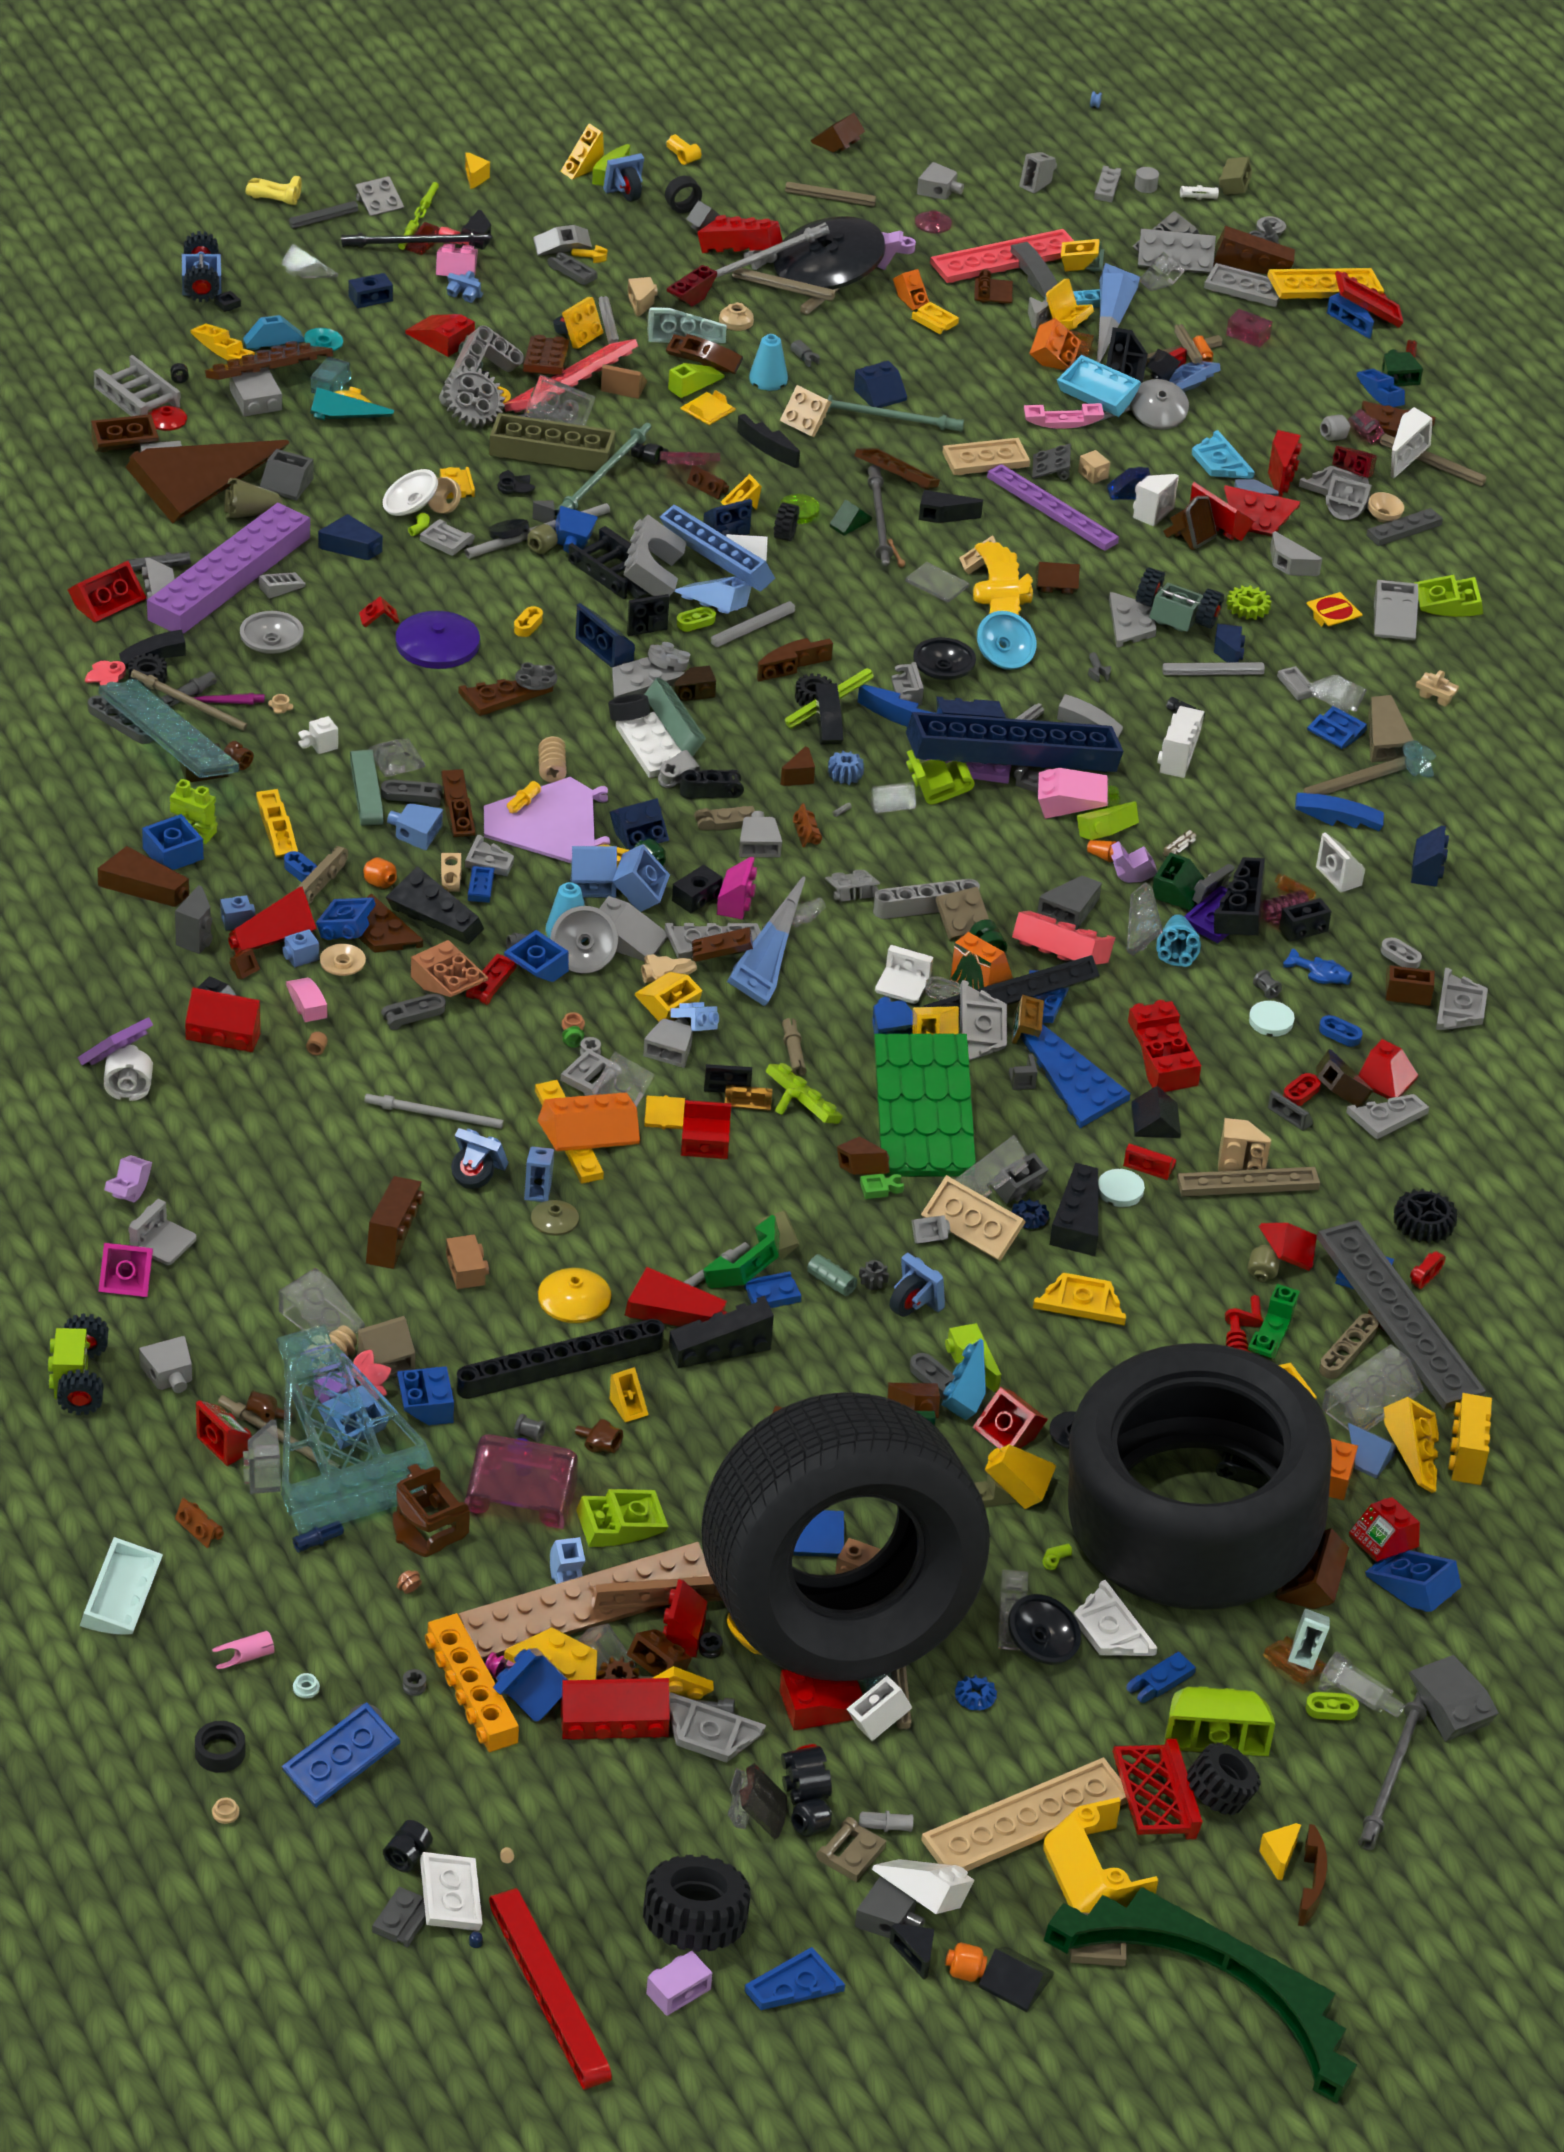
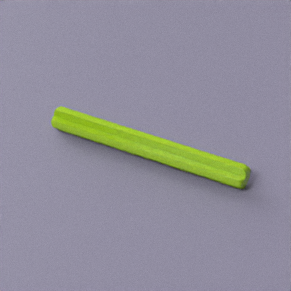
M866 668L838 685L839 699L872 680L874 675L871 669ZM816 699L786 717L785 723L787 727L793 729L817 714Z

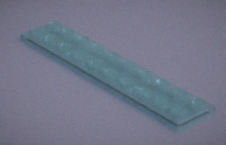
M129 679L122 683L109 682L107 685H99L98 694L103 696L104 699L199 778L239 772V763L138 680Z

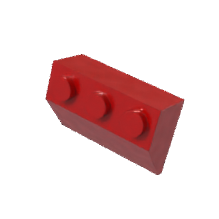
M1193 482L1190 502L1197 496H1209L1216 530L1223 529V535L1232 541L1234 538L1242 541L1255 521Z
M129 561L123 562L67 589L76 608L94 623L147 598Z
M193 987L185 1021L186 1040L253 1053L261 1035L260 1000Z

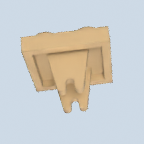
M797 385L780 421L815 438L820 425L823 423V419L826 417L831 401Z

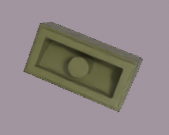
M781 1211L773 1215L776 1217L780 1232L779 1258L784 1259L800 1244L787 1212ZM769 1216L760 1219L759 1223L763 1222Z

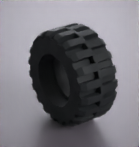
M685 1855V1857L681 1858L679 1856L672 1857L669 1861L665 1860L656 1866L647 1878L643 1918L653 1935L658 1939L662 1938L664 1943L670 1946L673 1944L678 1949L685 1950L688 1948L693 1949L695 1952H701L704 1949L715 1951L717 1947L725 1948L731 1942L734 1943L744 1933L748 1919L751 1888L744 1875L737 1871L733 1865L724 1864L723 1860L717 1858L715 1860L710 1859L705 1855H701V1857H694L693 1855Z

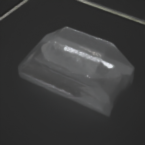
M735 1769L730 1787L732 1800L728 1816L737 1828L746 1829L757 1791L759 1771Z

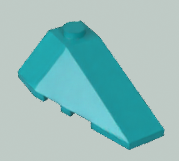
M318 387L310 414H314L313 417L319 420H325V418L392 417L394 413L393 409Z

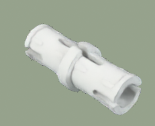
M1197 185V187L1181 186L1180 188L1181 198L1188 197L1196 198L1197 200L1202 198L1217 199L1219 194L1218 187L1210 188ZM1192 191H1193V192H1206V194H1204V193H1192Z

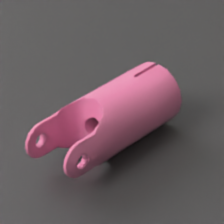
M268 1631L241 1638L212 1649L213 1652L229 1648L235 1649L234 1657L228 1662L217 1665V1669L227 1668L274 1653L273 1640Z

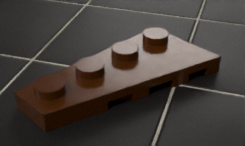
M878 448L856 449L855 457L902 476L907 481L916 482L923 489L929 490V488L938 487L940 479Z

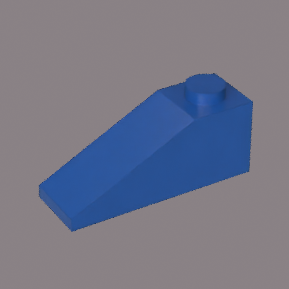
M1340 292L1329 297L1327 314L1368 339L1371 338L1374 321L1366 309L1340 296Z

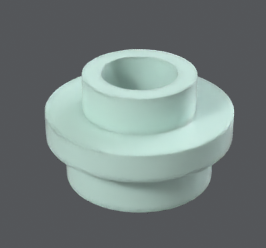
M309 1673L299 1675L293 1683V1691L300 1698H312L318 1694L320 1689L319 1681L314 1675Z

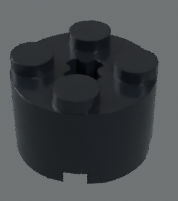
M821 1746L781 1754L782 1765L786 1769V1776L782 1777L785 1792H790L793 1806L813 1798L825 1800L831 1796L830 1770L825 1769L823 1762H827Z

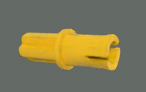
M531 781L523 790L517 791L516 796L507 803L506 807L509 809V812L517 813L523 806L529 805L531 799L541 792V786L536 781Z

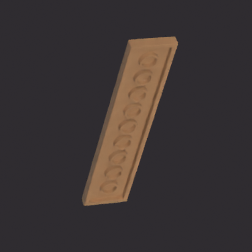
M695 1542L459 1613L458 1616L482 1660L485 1661L492 1652L497 1653V1657L504 1655L507 1648L551 1627L566 1635H571L666 1606L655 1605L593 1610L591 1600L596 1584L710 1576L699 1542Z

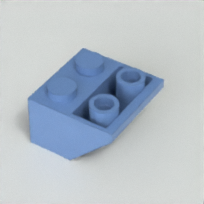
M572 846L571 883L577 884L581 888L583 897L607 898L610 896L616 898V886L612 881L617 870V846Z
M362 1385L317 1405L318 1411L340 1450L384 1430L389 1421L378 1398Z

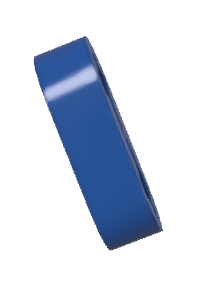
M291 851L284 856V868L301 882L317 867L316 864L300 852Z

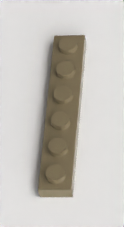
M1315 1167L1178 1173L1177 1176L1181 1197L1319 1190L1320 1187Z

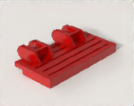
M1335 272L1340 296L1397 327L1404 323L1400 306L1388 299L1386 294H1378L1377 289L1366 287L1359 283L1357 278H1350L1346 272Z

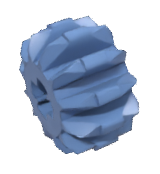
M842 750L841 754L836 752L834 756L830 757L828 762L829 776L832 777L834 782L839 781L840 784L847 783L850 785L851 782L857 783L858 779H861L864 774L863 759L859 757V754H852V751L846 753Z

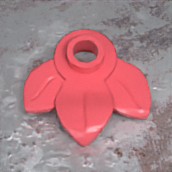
M121 661L96 662L92 665L93 670L86 675L85 682H100L101 691H108L115 687L119 680L124 678L126 666Z
M372 1350L361 1352L354 1359L353 1370L347 1374L351 1390L362 1385L378 1399L386 1396L387 1391L382 1384L388 1379L391 1368L374 1363ZM355 1377L360 1379V1385L356 1384Z

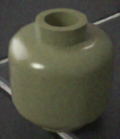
M548 524L538 525L527 536L530 549L539 554L546 553L554 548L558 541L556 531Z
M1260 1245L1253 1249L1247 1265L1248 1272L1257 1281L1265 1282L1271 1280L1278 1274L1281 1259L1278 1258L1270 1245Z

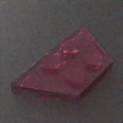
M660 452V460H667V464L706 465V461H720V453Z

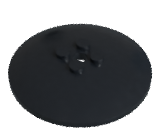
M838 216L816 220L796 229L783 242L803 234L808 227L811 229L826 222L830 234L821 236L812 243L804 241L776 253L777 259L773 262L778 277L832 290L841 288L864 278L879 265L886 249L884 236L876 225L861 218Z

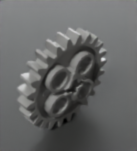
M466 366L462 370L458 368L455 373L452 372L444 382L445 385L442 387L444 391L442 397L446 398L443 404L449 405L447 411L454 412L452 418L458 416L459 423L464 420L466 426L472 423L473 428L478 424L481 428L485 424L490 426L492 422H495L498 413H502V409L505 407L503 404L505 397L501 396L504 391L497 389L500 383L494 384L495 377L489 379V372L483 375L481 368L477 372H475L474 367H471L469 371Z

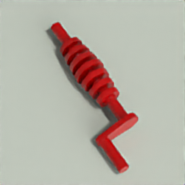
M1253 1295L1250 1298L1251 1313L1237 1308H1232L1225 1312V1321L1230 1324L1231 1328L1226 1335V1346L1250 1352L1248 1350L1249 1344L1246 1333L1240 1329V1326H1262L1263 1318L1261 1316L1259 1296Z

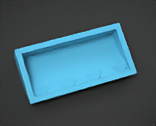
M1083 355L1057 379L1060 391L1088 404L1102 403L1104 411L1117 417L1129 406L1141 385L1139 380Z

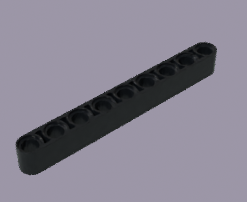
M649 1319L460 1367L457 1371L456 1392L462 1398L471 1399L656 1352L663 1347L664 1324L657 1319Z

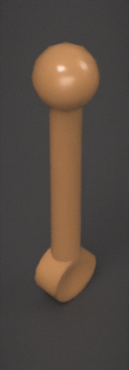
M887 539L888 545L893 548V553L898 560V566L904 567L905 561L899 556L893 540Z

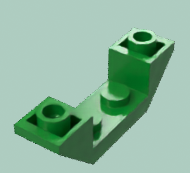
M770 1215L755 1227L759 1243L736 1262L731 1263L719 1256L703 1269L707 1287L713 1289L745 1285L779 1257L780 1232L774 1215Z
M1280 1284L1276 1285L1270 1298L1268 1313L1259 1332L1255 1331L1248 1346L1249 1351L1271 1358L1276 1357L1290 1326L1300 1291Z

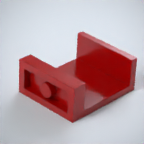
M685 1100L681 1156L728 1159L731 1103Z

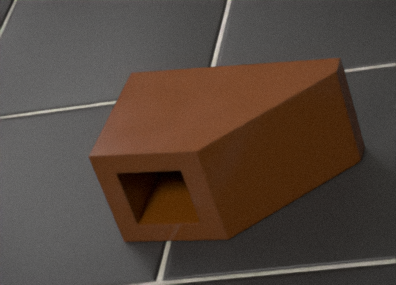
M860 1136L837 1146L840 1168L853 1175L886 1174L890 1172L887 1151Z

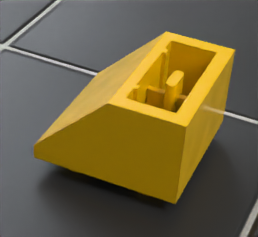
M668 972L637 991L635 996L659 1022L662 1019L674 1021L677 1018H671V1008H679V1003L699 1002L703 990L689 975Z
M958 1006L913 1008L912 1034H958Z

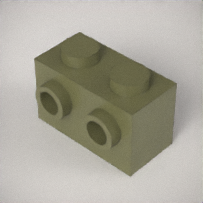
M1249 157L1227 159L1223 167V173L1219 177V186L1223 189L1224 195H1237L1246 192L1253 173Z

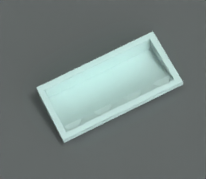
M114 1537L84 1611L80 1626L104 1633L133 1634L163 1554Z

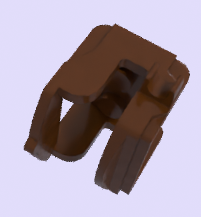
M416 1463L407 1467L411 1473L407 1475L408 1478L397 1483L396 1496L398 1505L397 1511L393 1513V1528L398 1544H403L406 1548L420 1556L428 1557L441 1551L445 1546L463 1539L469 1533L470 1510L467 1503H459L442 1482L438 1467L434 1466L425 1470L421 1469ZM424 1485L422 1490L413 1494L410 1493L411 1490ZM432 1505L434 1508H438L439 1512L428 1516L423 1508ZM446 1525L452 1526L432 1535L428 1541L417 1530L419 1528L426 1532H432Z

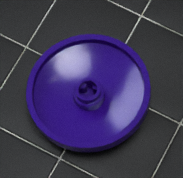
M426 611L412 615L405 619L396 631V648L401 656L407 661L425 668L446 669L460 666L471 660L477 654L480 646V634L477 627L467 618L452 612Z

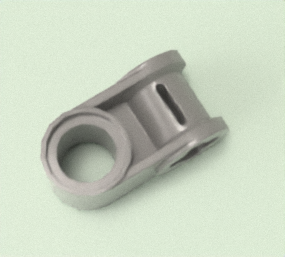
M687 750L681 751L673 758L662 763L658 782L662 787L671 788L681 782L684 771L700 770V766Z

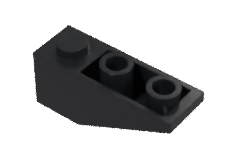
M924 490L920 502L919 520L944 523L981 518L984 499Z

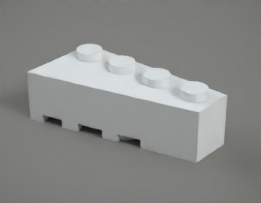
M1179 706L1177 713H1173L1171 726L1168 727L1162 751L1159 752L1157 763L1161 764L1160 773L1185 778L1202 729L1204 711Z

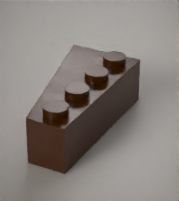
M1225 226L1215 247L1213 267L1218 263L1261 274H1268L1269 269H1291L1294 263L1295 249Z
M397 1176L393 1177L369 1222L366 1264L390 1269L395 1268L413 1218L417 1215L418 1205L423 1203L424 1191H421L422 1181Z

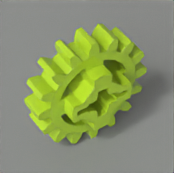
M1242 585L1240 589L1234 587V590L1229 591V595H1227V609L1232 610L1231 614L1237 613L1238 618L1245 616L1246 620L1249 618L1257 620V616L1263 618L1264 614H1269L1271 608L1270 595H1266V591L1260 592L1259 587L1252 589L1251 585L1249 587Z

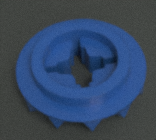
M975 1674L973 1678L965 1676L962 1681L957 1682L955 1697L967 1709L984 1710L994 1704L997 1691L995 1690L994 1683L988 1682L987 1677L981 1679ZM972 1688H974L976 1691L981 1690V1693H980V1694H978L977 1692H972V1693H971V1690H972Z

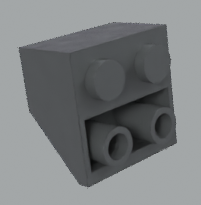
M276 449L267 461L260 487L276 492L279 496L297 501L314 479L313 459Z

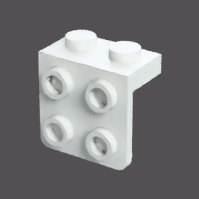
M890 945L886 968L875 987V992L905 1002L918 1003L931 978L933 957Z

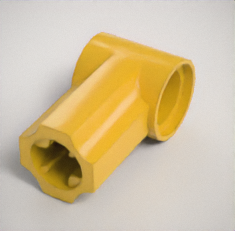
M676 134L670 136L666 143V147L677 155L679 162L683 165L701 159L700 147L697 144L689 145Z

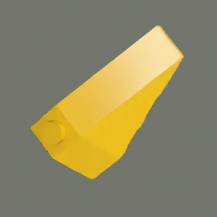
M1409 1397L1383 1407L1385 1427L1415 1481L1431 1493L1436 1492L1437 1468L1433 1462L1434 1459L1438 1458V1451L1434 1449V1443L1439 1441V1432L1435 1413Z

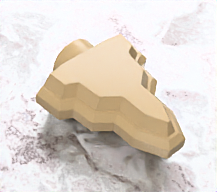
M654 954L645 956V964L641 966L644 983H652L668 972L689 975L697 970L695 961L691 959H671L668 956L657 957Z

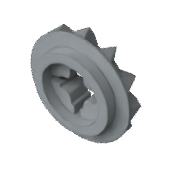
M1267 216L1257 221V230L1262 234L1266 233L1262 222L1265 220H1269L1272 229L1276 231L1278 236H1281L1286 230L1285 222L1277 217Z

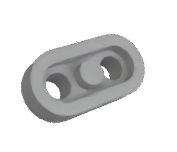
M1386 938L1383 940L1381 953L1386 958L1401 967L1417 969L1420 966L1422 955L1419 951L1397 938Z

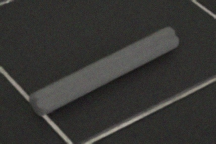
M356 201L291 217L289 218V225L294 229L358 211V204Z

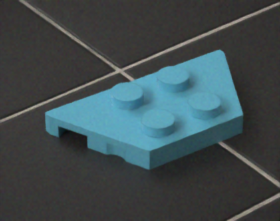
M1218 430L1213 432V436L1210 439L1206 437L1202 440V443L1192 448V456L1210 476L1254 478V470Z

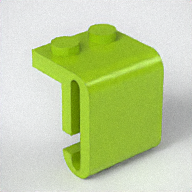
M913 750L907 751L909 760L906 761L910 773H915L911 775L916 787L920 786L928 804L934 805L973 789L975 783L966 763L960 761L945 763V761L931 759L920 763V760L916 759Z

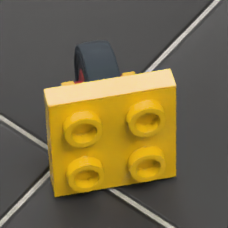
M587 297L562 312V315L553 322L557 333H568L574 349H579L604 333L593 297Z

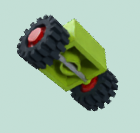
M83 1313L80 1318L78 1315H74L73 1320L71 1318L67 1320L64 1328H56L55 1338L50 1339V1353L54 1354L48 1358V1371L53 1372V1374L49 1375V1389H54V1399H58L57 1403L61 1405L63 1410L68 1408V1413L70 1414L76 1411V1415H81V1412L88 1415L89 1410L94 1413L97 1408L101 1407L103 1401L104 1384L100 1377L96 1378L97 1374L94 1372L89 1375L87 1370L88 1355L91 1359L94 1358L95 1354L100 1356L102 1352H105L108 1344L109 1328L105 1321L101 1322L102 1318L99 1316L94 1319L93 1314L86 1317L85 1313Z

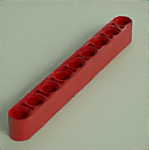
M514 1888L490 1896L489 1904L492 1914L582 2089L586 2090L611 2081L612 2073L608 2061L519 1890Z

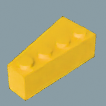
M1462 1393L1461 1401L1455 1403L1453 1416L1458 1417V1420L1454 1419L1452 1434H1455L1456 1437H1452L1450 1452H1454V1455H1450L1448 1469L1452 1470L1451 1480L1476 1485H1481L1489 1454L1488 1444L1490 1441L1489 1431L1492 1398Z

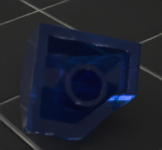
M1149 467L1128 468L1107 485L1110 500L1136 499L1135 488L1140 481L1142 482L1147 476H1151Z

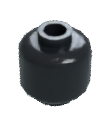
M813 1798L798 1803L794 1807L791 1823L794 1829L801 1835L810 1837L828 1830L831 1825L832 1812L823 1800Z

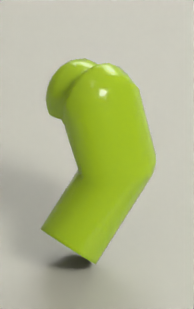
M421 512L416 516L417 524L408 528L411 536H416L429 527L430 517L427 513Z

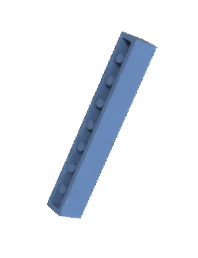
M671 506L659 517L666 528L687 542L686 545L758 591H762L775 579L765 560L678 506Z

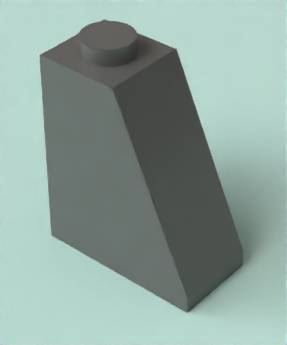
M1081 875L1042 894L1039 897L1037 913L1054 918L1057 922L1074 924L1076 929H1078L1100 900L1102 883Z

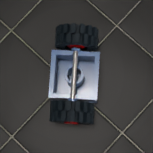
M197 231V235L193 232L191 237L188 235L184 241V254H182V295H187L189 298L192 296L194 301L198 298L199 302H202V299L208 302L209 297L212 300L214 296L221 294V254H219L217 239H213L211 233L207 236V232L204 231V234H201V231Z

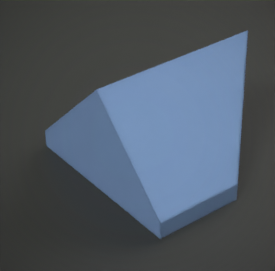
M1348 1423L1351 1444L1358 1445L1355 1469L1377 1479L1398 1451L1397 1446L1389 1440Z

